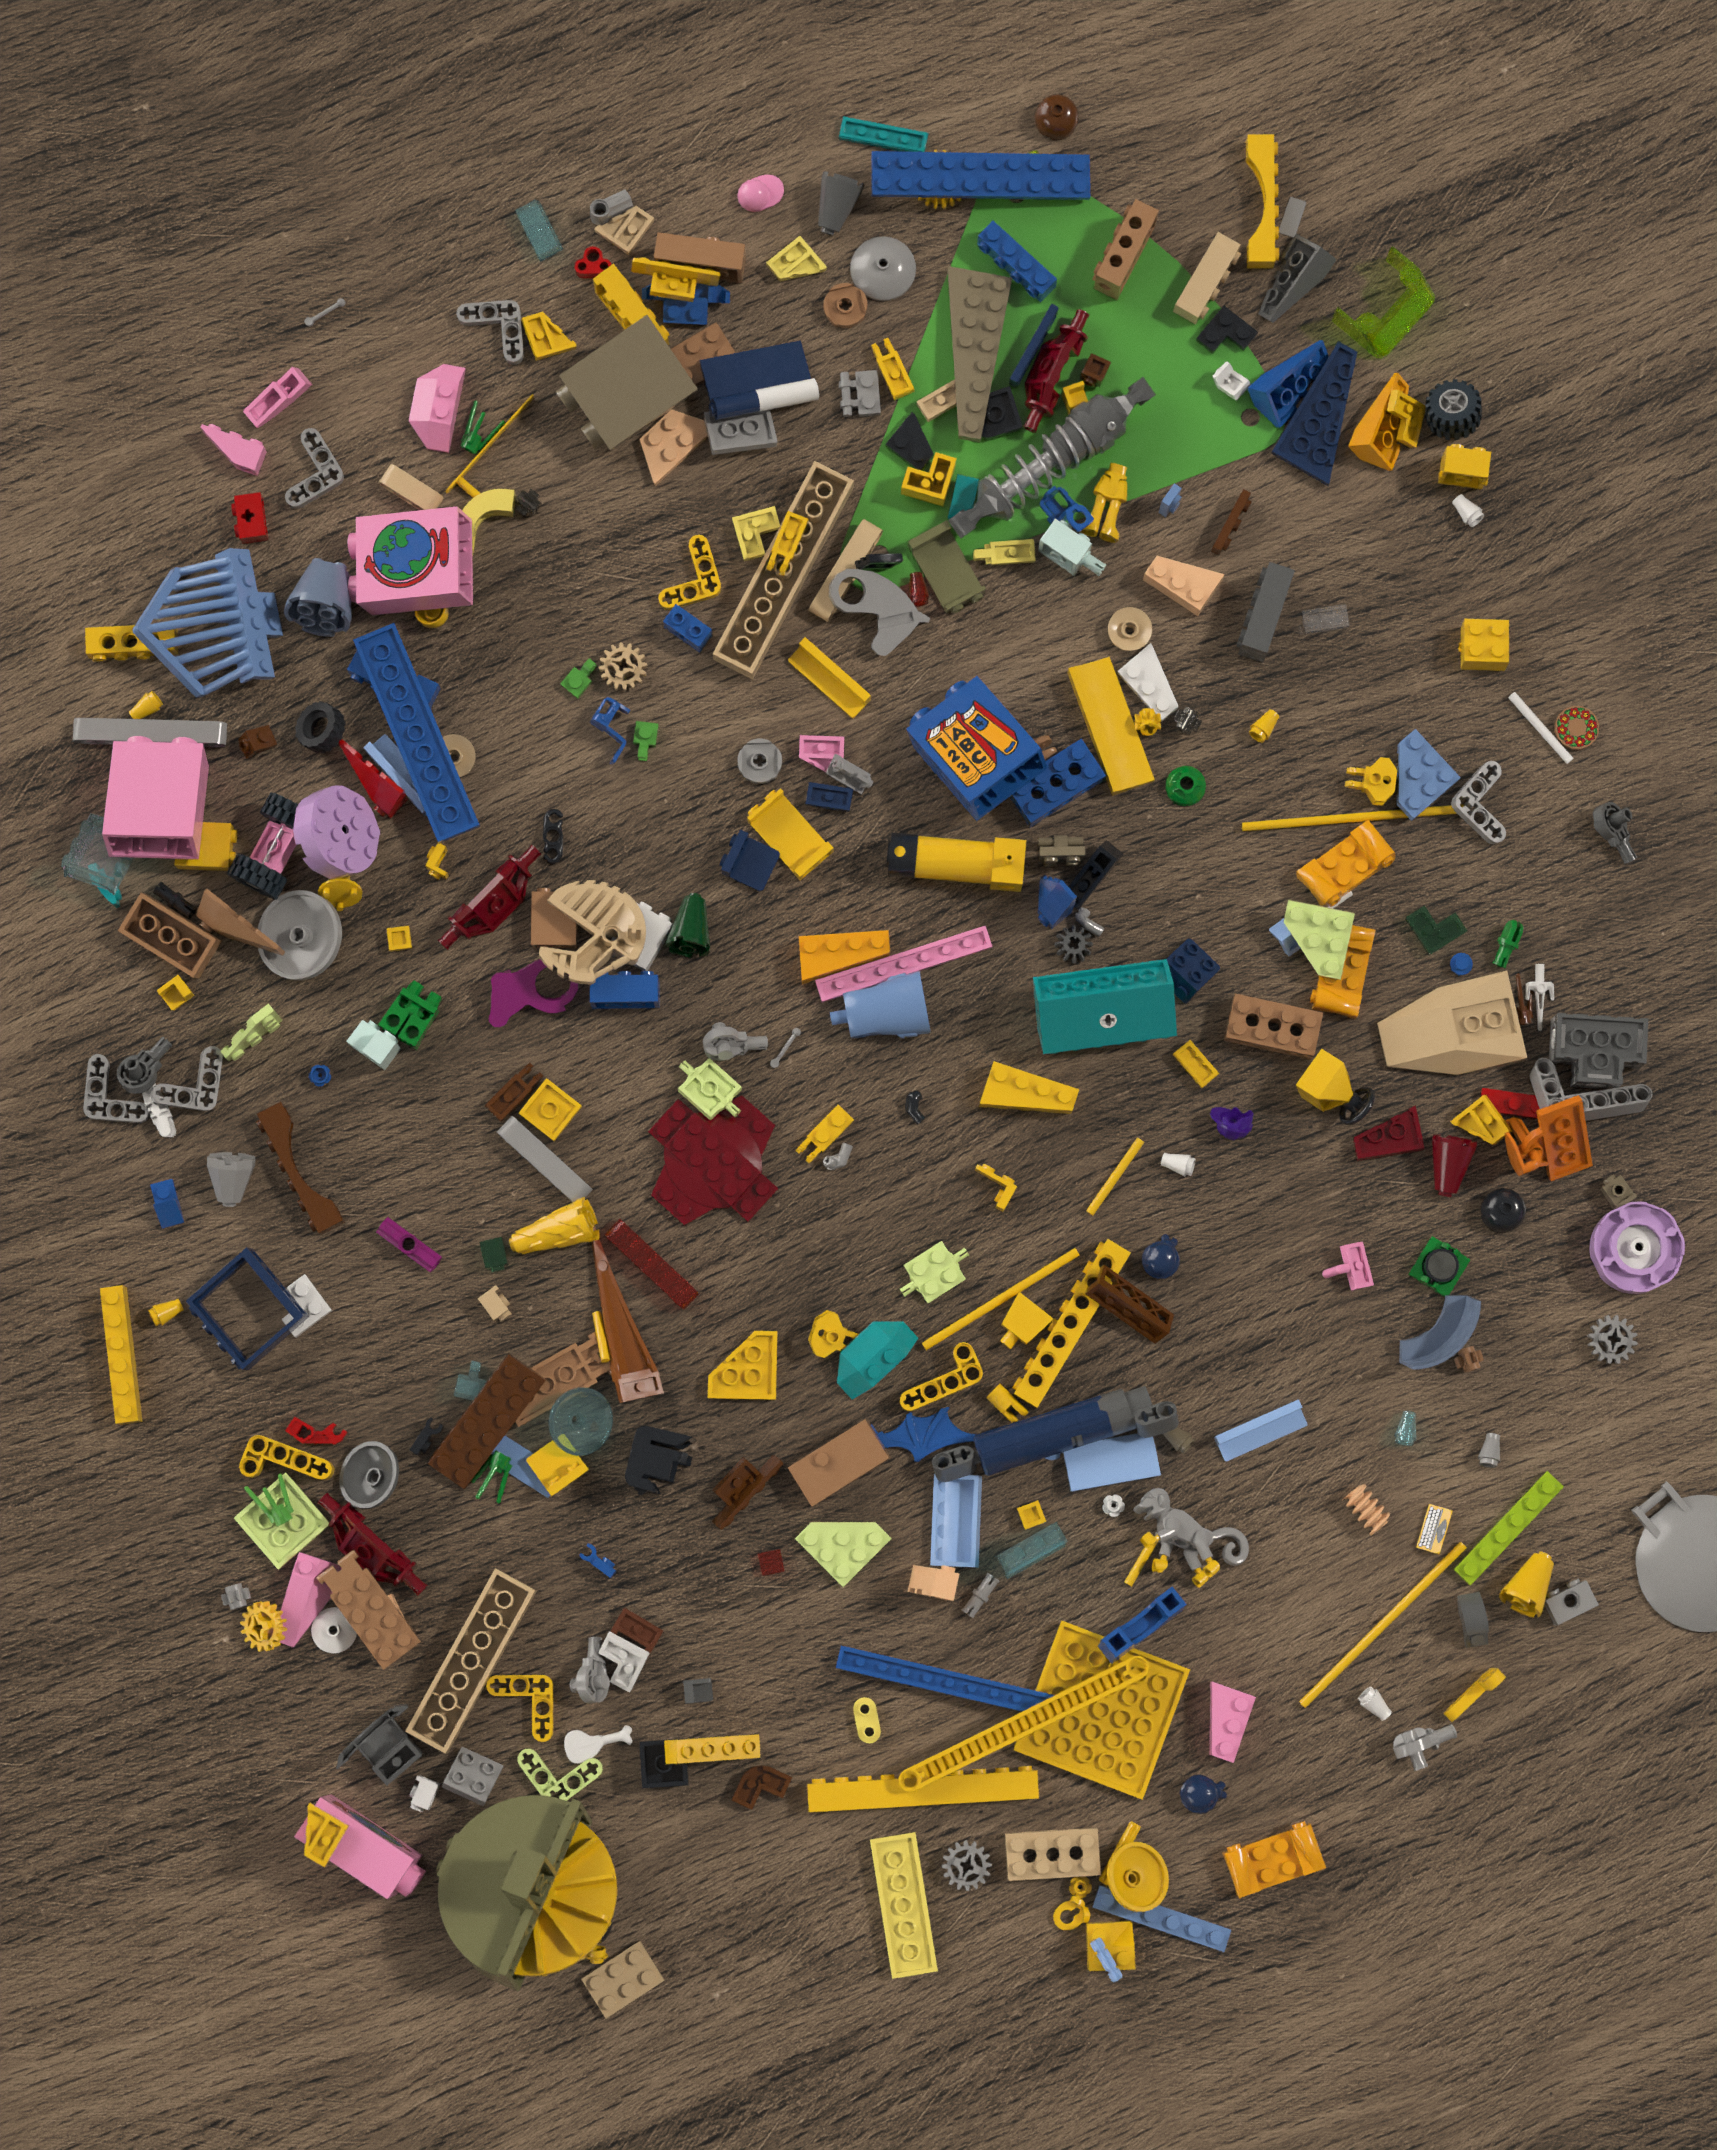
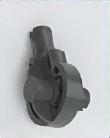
M1613 802L1597 806L1593 810L1595 830L1605 840H1608L1611 847L1617 848L1624 864L1632 862L1637 856L1628 841L1630 834L1627 830V822L1632 820L1630 809L1625 807L1621 810Z
M161 1037L150 1050L144 1051L142 1049L137 1055L124 1059L117 1069V1078L122 1088L133 1094L149 1090L156 1082L157 1071L162 1067L159 1060L173 1047L167 1039L165 1040L164 1037Z

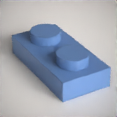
M1173 484L1161 502L1159 513L1164 517H1167L1169 512L1173 514L1180 505L1182 498L1180 492L1182 488L1176 484Z

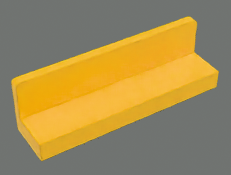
M806 637L801 640L799 648L788 659V662L851 718H855L871 701V695Z

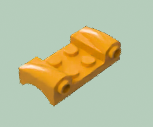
M1367 820L1351 831L1349 837L1317 860L1314 858L1297 870V878L1311 891L1320 906L1332 907L1341 900V897L1380 869L1390 866L1395 860L1396 853L1371 822Z
M1352 925L1341 980L1319 975L1316 990L1313 989L1310 1002L1313 1003L1312 1010L1336 1013L1353 1019L1358 1017L1369 955L1375 934L1374 929Z
M1305 1821L1298 1822L1292 1825L1293 1829L1244 1846H1240V1843L1227 1847L1228 1851L1224 1852L1223 1856L1238 1898L1326 1868L1310 1823L1306 1824Z

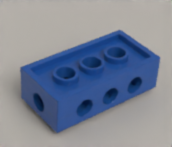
M1082 738L1045 761L1047 769L1010 796V799L1030 828L1105 781V773ZM1077 768L1080 774L1072 775L1069 769ZM1056 779L1059 780L1062 785L1059 787H1053L1050 784V781ZM1034 791H1038L1043 795V797L1040 799H1035L1032 797L1031 793Z

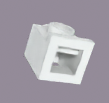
M417 1775L416 1780L420 1782L418 1785L414 1784L409 1797L413 1799L410 1808L423 1812L424 1809L430 1810L440 1783Z

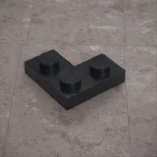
M1223 305L1196 338V341L1212 354H1214L1226 338L1244 351L1257 336L1258 331Z

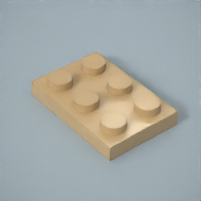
M638 1941L581 1980L604 2017L608 2018L665 1979L641 1941Z

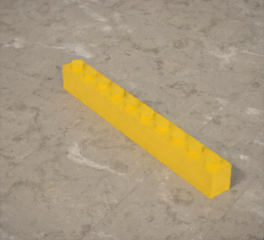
M1019 1766L1018 1771H1009V1767L995 1768L993 1773H986V1769H972L973 1774H963V1770H957L914 1792L904 1791L899 1786V1778H895L894 1774L881 1775V1779L872 1780L871 1775L858 1776V1781H849L848 1777H836L835 1782L826 1783V1778L812 1779V1783L807 1784L809 1812L1038 1799L1037 1770H1032V1766ZM907 1774L904 1777L903 1781L907 1787L916 1785L917 1779L915 1775Z

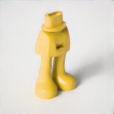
M1110 463L1109 470L1105 471V474L1100 478L1093 490L1096 499L1091 515L1094 520L1090 525L1081 530L1080 533L1090 537L1097 536L1105 503L1109 502L1110 505L1099 537L1106 542H1118L1119 532L1116 529V519L1120 505L1127 501L1126 466Z

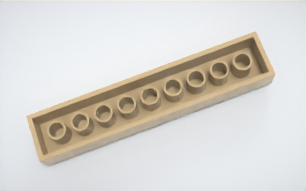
M814 461L788 510L809 519L793 560H790L784 576L779 574L780 567L785 559L781 556H777L775 566L771 571L766 569L772 554L771 550L782 526L781 523L713 652L714 661L753 680L854 489V480Z

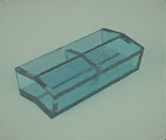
M535 199L515 210L539 261H543L563 250L540 201Z

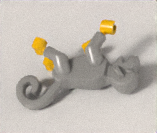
M1154 1488L1141 1498L1140 1504L1133 1509L1137 1514L1147 1513L1144 1520L1157 1519L1155 1537L1149 1531L1140 1539V1542L1146 1548H1150L1157 1541L1161 1543L1159 1557L1161 1558H1154L1152 1562L1153 1572L1162 1573L1167 1568L1168 1561L1166 1559L1170 1558L1173 1545L1184 1549L1183 1554L1192 1572L1195 1571L1196 1573L1192 1581L1196 1587L1200 1588L1220 1569L1219 1563L1212 1560L1213 1555L1209 1546L1213 1541L1224 1537L1237 1541L1239 1545L1238 1556L1232 1555V1550L1235 1548L1234 1542L1227 1543L1222 1550L1223 1560L1228 1565L1239 1566L1248 1556V1541L1241 1531L1232 1527H1224L1211 1532L1203 1528L1183 1510L1171 1508L1169 1495L1164 1489ZM1198 1553L1202 1560L1207 1562L1203 1570H1201L1202 1565L1197 1557Z

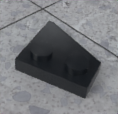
M911 412L885 444L889 450L907 464L921 471L934 457V453L913 412Z

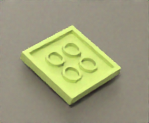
M286 1472L282 1476L290 1504L294 1510L291 1513L293 1519L277 1527L275 1522L271 1523L268 1516L254 1500L234 1517L237 1523L278 1570L329 1526V1521ZM277 1479L267 1490L277 1506L283 1503L284 1507H286L280 1482ZM263 1492L258 1498L271 1512L272 1506Z

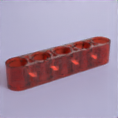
M620 1218L604 1234L610 1242L683 1310L699 1295L695 1288Z

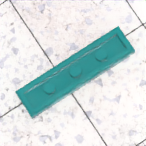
M843 116L839 140L901 152H925L929 133Z

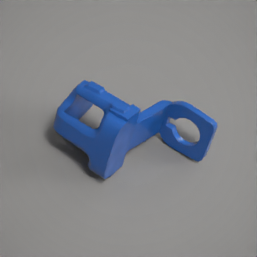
M1052 487L1045 493L1039 503L1041 509L1049 517L1047 521L1050 524L1055 519L1058 521L1067 520L1077 532H1080L1094 520L1087 508L1083 505H1078L1068 495V492L1061 487ZM1058 492L1068 503L1066 509L1062 508L1054 498ZM1076 512H1081L1085 515L1086 521L1082 524L1076 523L1073 515Z
M607 697L594 713L590 724L602 732L605 731L620 744L610 762L613 765L624 749L626 740L608 725L617 710L626 715L631 710L616 700ZM605 702L610 704L606 714L599 713Z

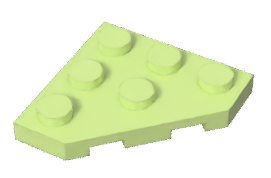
M1288 900L1284 924L1318 975L1341 980L1355 913Z
M267 1004L248 1019L246 1030L240 1029L231 1039L232 1046H225L221 1053L228 1061L232 1059L236 1061L244 1055V1050L250 1045L254 1047L259 1044L264 1034L276 1031L280 1027L279 1023L283 1020Z
M811 1522L795 1539L844 1587L892 1538L876 1522Z

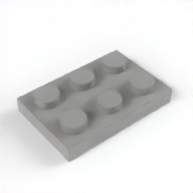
M770 410L716 420L714 416L711 417L709 412H704L703 418L712 455L777 447L778 441Z

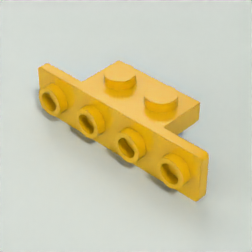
M643 257L633 258L631 272L653 276L650 295L693 302L696 283L718 286L720 272L710 268L699 269L693 268L690 265H675L667 261H651Z

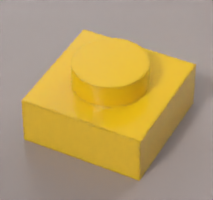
M409 926L387 928L390 952L412 949Z
M1038 1500L1017 1508L1025 1530L1046 1522Z

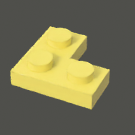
M775 506L732 518L744 561L765 556L760 535L779 529L780 523Z

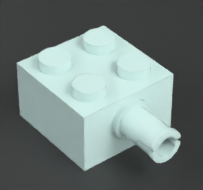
M1055 519L1040 539L1038 551L1074 576L1083 565L1097 574V576H1100L1107 564L1091 555L1092 543L1089 542L1090 539L1083 533L1077 534L1071 530L1072 527L1067 522Z

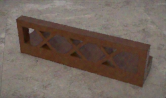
M1106 1265L1100 1268L1097 1280L1087 1287L1085 1294L1154 1344L1169 1334L1174 1317L1173 1313ZM1105 1276L1111 1279L1113 1285L1104 1280ZM1122 1288L1128 1291L1130 1298L1125 1295ZM1140 1301L1146 1304L1148 1310L1142 1307ZM1157 1313L1166 1318L1165 1323L1160 1320Z

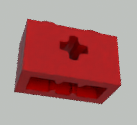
M261 493L234 496L235 503H231L233 517L237 516V524L234 525L236 538H239L242 544L269 541L264 500ZM248 515H252L251 522L246 521Z

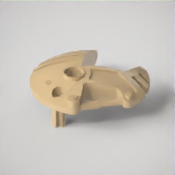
M587 880L584 884H580V881L569 883L555 890L547 902L580 925L593 937L576 952L540 947L539 957L552 972L553 966L558 968V976L564 978V973L569 974V981L588 985L594 984L596 978L611 970H616L627 963L629 965L637 964L645 945L646 925L642 911L630 895L626 892L620 893V888L616 886L608 887L609 883L601 882L596 884L594 880ZM608 937H615L616 940L610 941V940H608L607 938H608ZM613 956L619 958L612 962L611 965L599 970Z

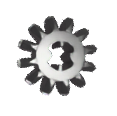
M1072 925L1071 932L1065 927L1063 928L1064 935L1057 934L1056 938L1061 942H1055L1054 946L1061 948L1057 951L1058 956L1065 953L1064 962L1069 957H1072V964L1076 963V957L1083 962L1085 960L1083 954L1087 956L1091 954V951L1087 949L1093 946L1092 942L1087 941L1091 935L1086 934L1083 936V927L1080 928L1079 932H1076V926ZM1070 940H1074V943L1075 941L1078 942L1077 949L1069 947Z

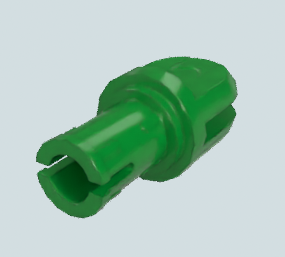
M1513 919L1506 923L1501 936L1497 939L1500 947L1492 964L1506 969L1512 951L1519 948V941L1524 930L1521 922Z

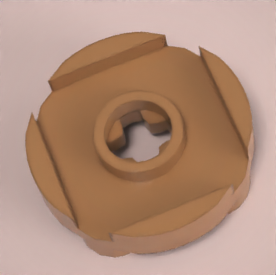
M841 283L833 286L824 299L825 316L834 327L851 328L858 325L864 320L867 312V298L864 292L850 283ZM842 301L852 305L849 307V310L844 311V309L839 307L842 305Z

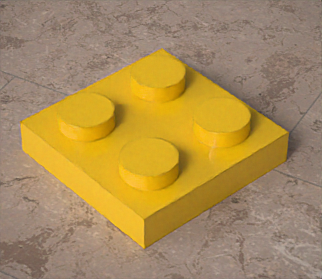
M546 1078L520 1110L519 1115L551 1140L555 1141L582 1108V1105Z

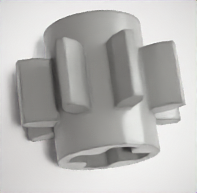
M241 1583L225 1587L226 1594L221 1595L223 1605H229L230 1610L247 1606L246 1599L251 1598L249 1589L243 1588Z

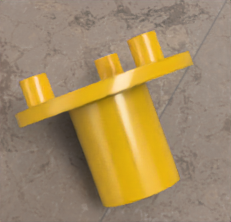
M350 876L341 879H330L322 883L318 888V895L327 899L337 911H343V908L353 906L362 899V889L360 885L350 880Z

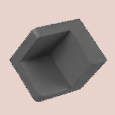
M711 1678L683 1681L685 1704L713 1700Z

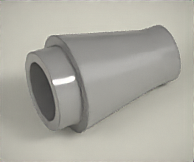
M1495 1433L1486 1434V1439L1478 1456L1480 1460L1479 1465L1487 1468H1497L1498 1463H1500V1435Z

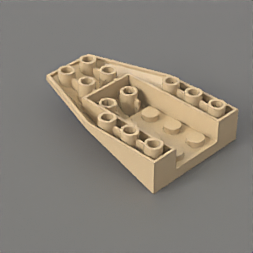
M1507 971L1438 987L1377 1023L1386 1065L1391 1068L1461 1075L1519 1063L1527 1059Z

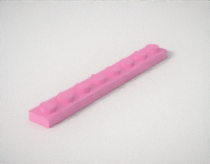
M982 926L815 980L823 1003L842 997L843 993L873 987L887 981L891 976L922 971L991 949L992 944L986 926Z

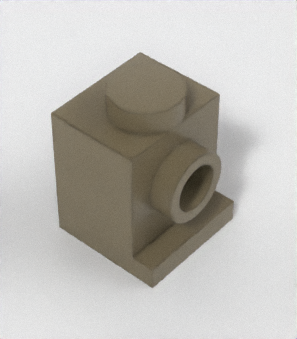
M1613 1174L1603 1181L1605 1186L1600 1188V1191L1614 1210L1637 1197L1621 1175L1615 1177ZM1616 1186H1619L1621 1188V1194H1617L1615 1192Z

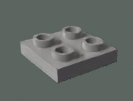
M461 1747L443 1782L442 1788L484 1806L504 1765Z

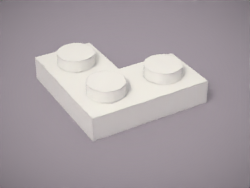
M305 1274L287 1287L294 1299L309 1316L292 1332L293 1336L297 1338L329 1314L332 1309ZM289 1313L282 1318V1321L287 1325L294 1318Z
M610 1631L598 1652L618 1664L610 1682L629 1693L650 1654Z

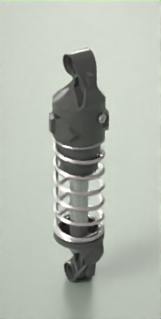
M1140 378L1128 387L1127 395L1111 398L1096 394L1090 401H1083L1071 410V414L1066 417L1065 424L1062 426L1056 424V430L1051 433V437L1048 438L1047 435L1042 434L1044 441L1043 454L1040 455L1037 449L1029 444L1028 448L1035 459L1028 465L1020 455L1015 454V459L1022 469L1014 475L1006 465L1002 464L1001 468L1009 479L1001 485L991 474H988V477L982 478L978 483V497L974 507L967 511L963 509L948 520L958 536L963 538L975 529L980 518L989 516L1008 521L1014 516L1013 506L1018 509H1024V495L1031 499L1038 498L1039 490L1037 484L1044 489H1051V475L1058 479H1064L1067 468L1078 469L1079 462L1083 459H1091L1092 456L1095 457L1099 453L1103 454L1114 446L1115 440L1126 433L1127 417L1134 405L1139 404L1141 406L1156 395L1145 378ZM1052 468L1062 470V475L1055 473ZM1045 473L1048 479V485H1045L1040 480H1038ZM1032 484L1035 495L1027 492L1025 488ZM1017 494L1020 496L1021 505L1012 500Z

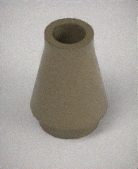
M1178 1427L1172 1431L1162 1433L1174 1449L1182 1454L1186 1453L1195 1441L1191 1434Z

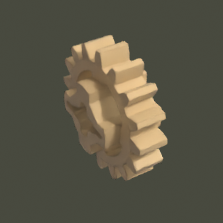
M622 642L617 649L614 645H611L612 651L605 650L606 658H600V662L604 665L599 666V671L605 672L601 675L602 680L608 679L606 683L608 687L614 684L615 691L619 687H623L624 692H626L627 686L634 690L635 682L642 684L640 676L646 677L647 675L642 670L647 668V663L642 662L645 659V655H638L640 649L637 647L632 650V644L630 643L627 648L623 646ZM618 654H622L621 656H619V657H617V658H613L614 656H616V655H618ZM632 656L636 659L638 667L635 664H632ZM623 663H626L627 668L620 671L619 666H623ZM608 668L615 671V678L610 675ZM633 676L631 679L624 681L625 678Z

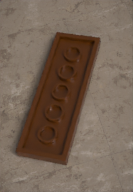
M508 1353L427 1461V1464L465 1489L544 1384L545 1378Z

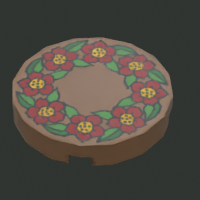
M1571 706L1564 709L1558 715L1554 723V733L1557 740L1570 750H1583L1596 740L1599 733V722L1591 710L1583 706Z

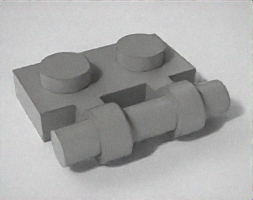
M877 370L855 372L856 380L853 381L849 380V372H841L839 389L842 392L840 407L843 409V416L851 417L852 409L858 408L859 417L881 415ZM857 389V400L851 399L850 390Z

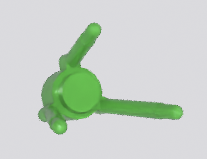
M281 1473L278 1474L286 1507H284L283 1503L277 1506L267 1488L263 1487L262 1490L272 1506L270 1512L248 1486L244 1487L249 1496L268 1516L271 1523L275 1522L277 1527L293 1519L291 1513L294 1512Z

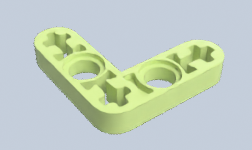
M524 1749L518 1755L519 1766L541 1796L551 1797L550 1792L552 1790L554 1792L561 1790L562 1788L559 1784L563 1782L564 1788L570 1792V1795L566 1796L564 1792L559 1796V1799L566 1801L598 1778L603 1771L602 1763L596 1758H590L557 1781L535 1750ZM523 1754H533L532 1762L535 1766L539 1762L542 1767L535 1769L530 1774L528 1770L532 1769L529 1763L524 1764L522 1762L524 1760ZM589 1762L591 1764H598L596 1769L598 1773L596 1775L589 1773L585 1776L589 1779L587 1782L577 1772L580 1768L582 1772H585L589 1768L587 1765ZM544 1771L547 1773L548 1781L545 1784H538L536 1782L535 1776L537 1772ZM570 1776H577L580 1779V1786L577 1789H571L568 1786L567 1780Z

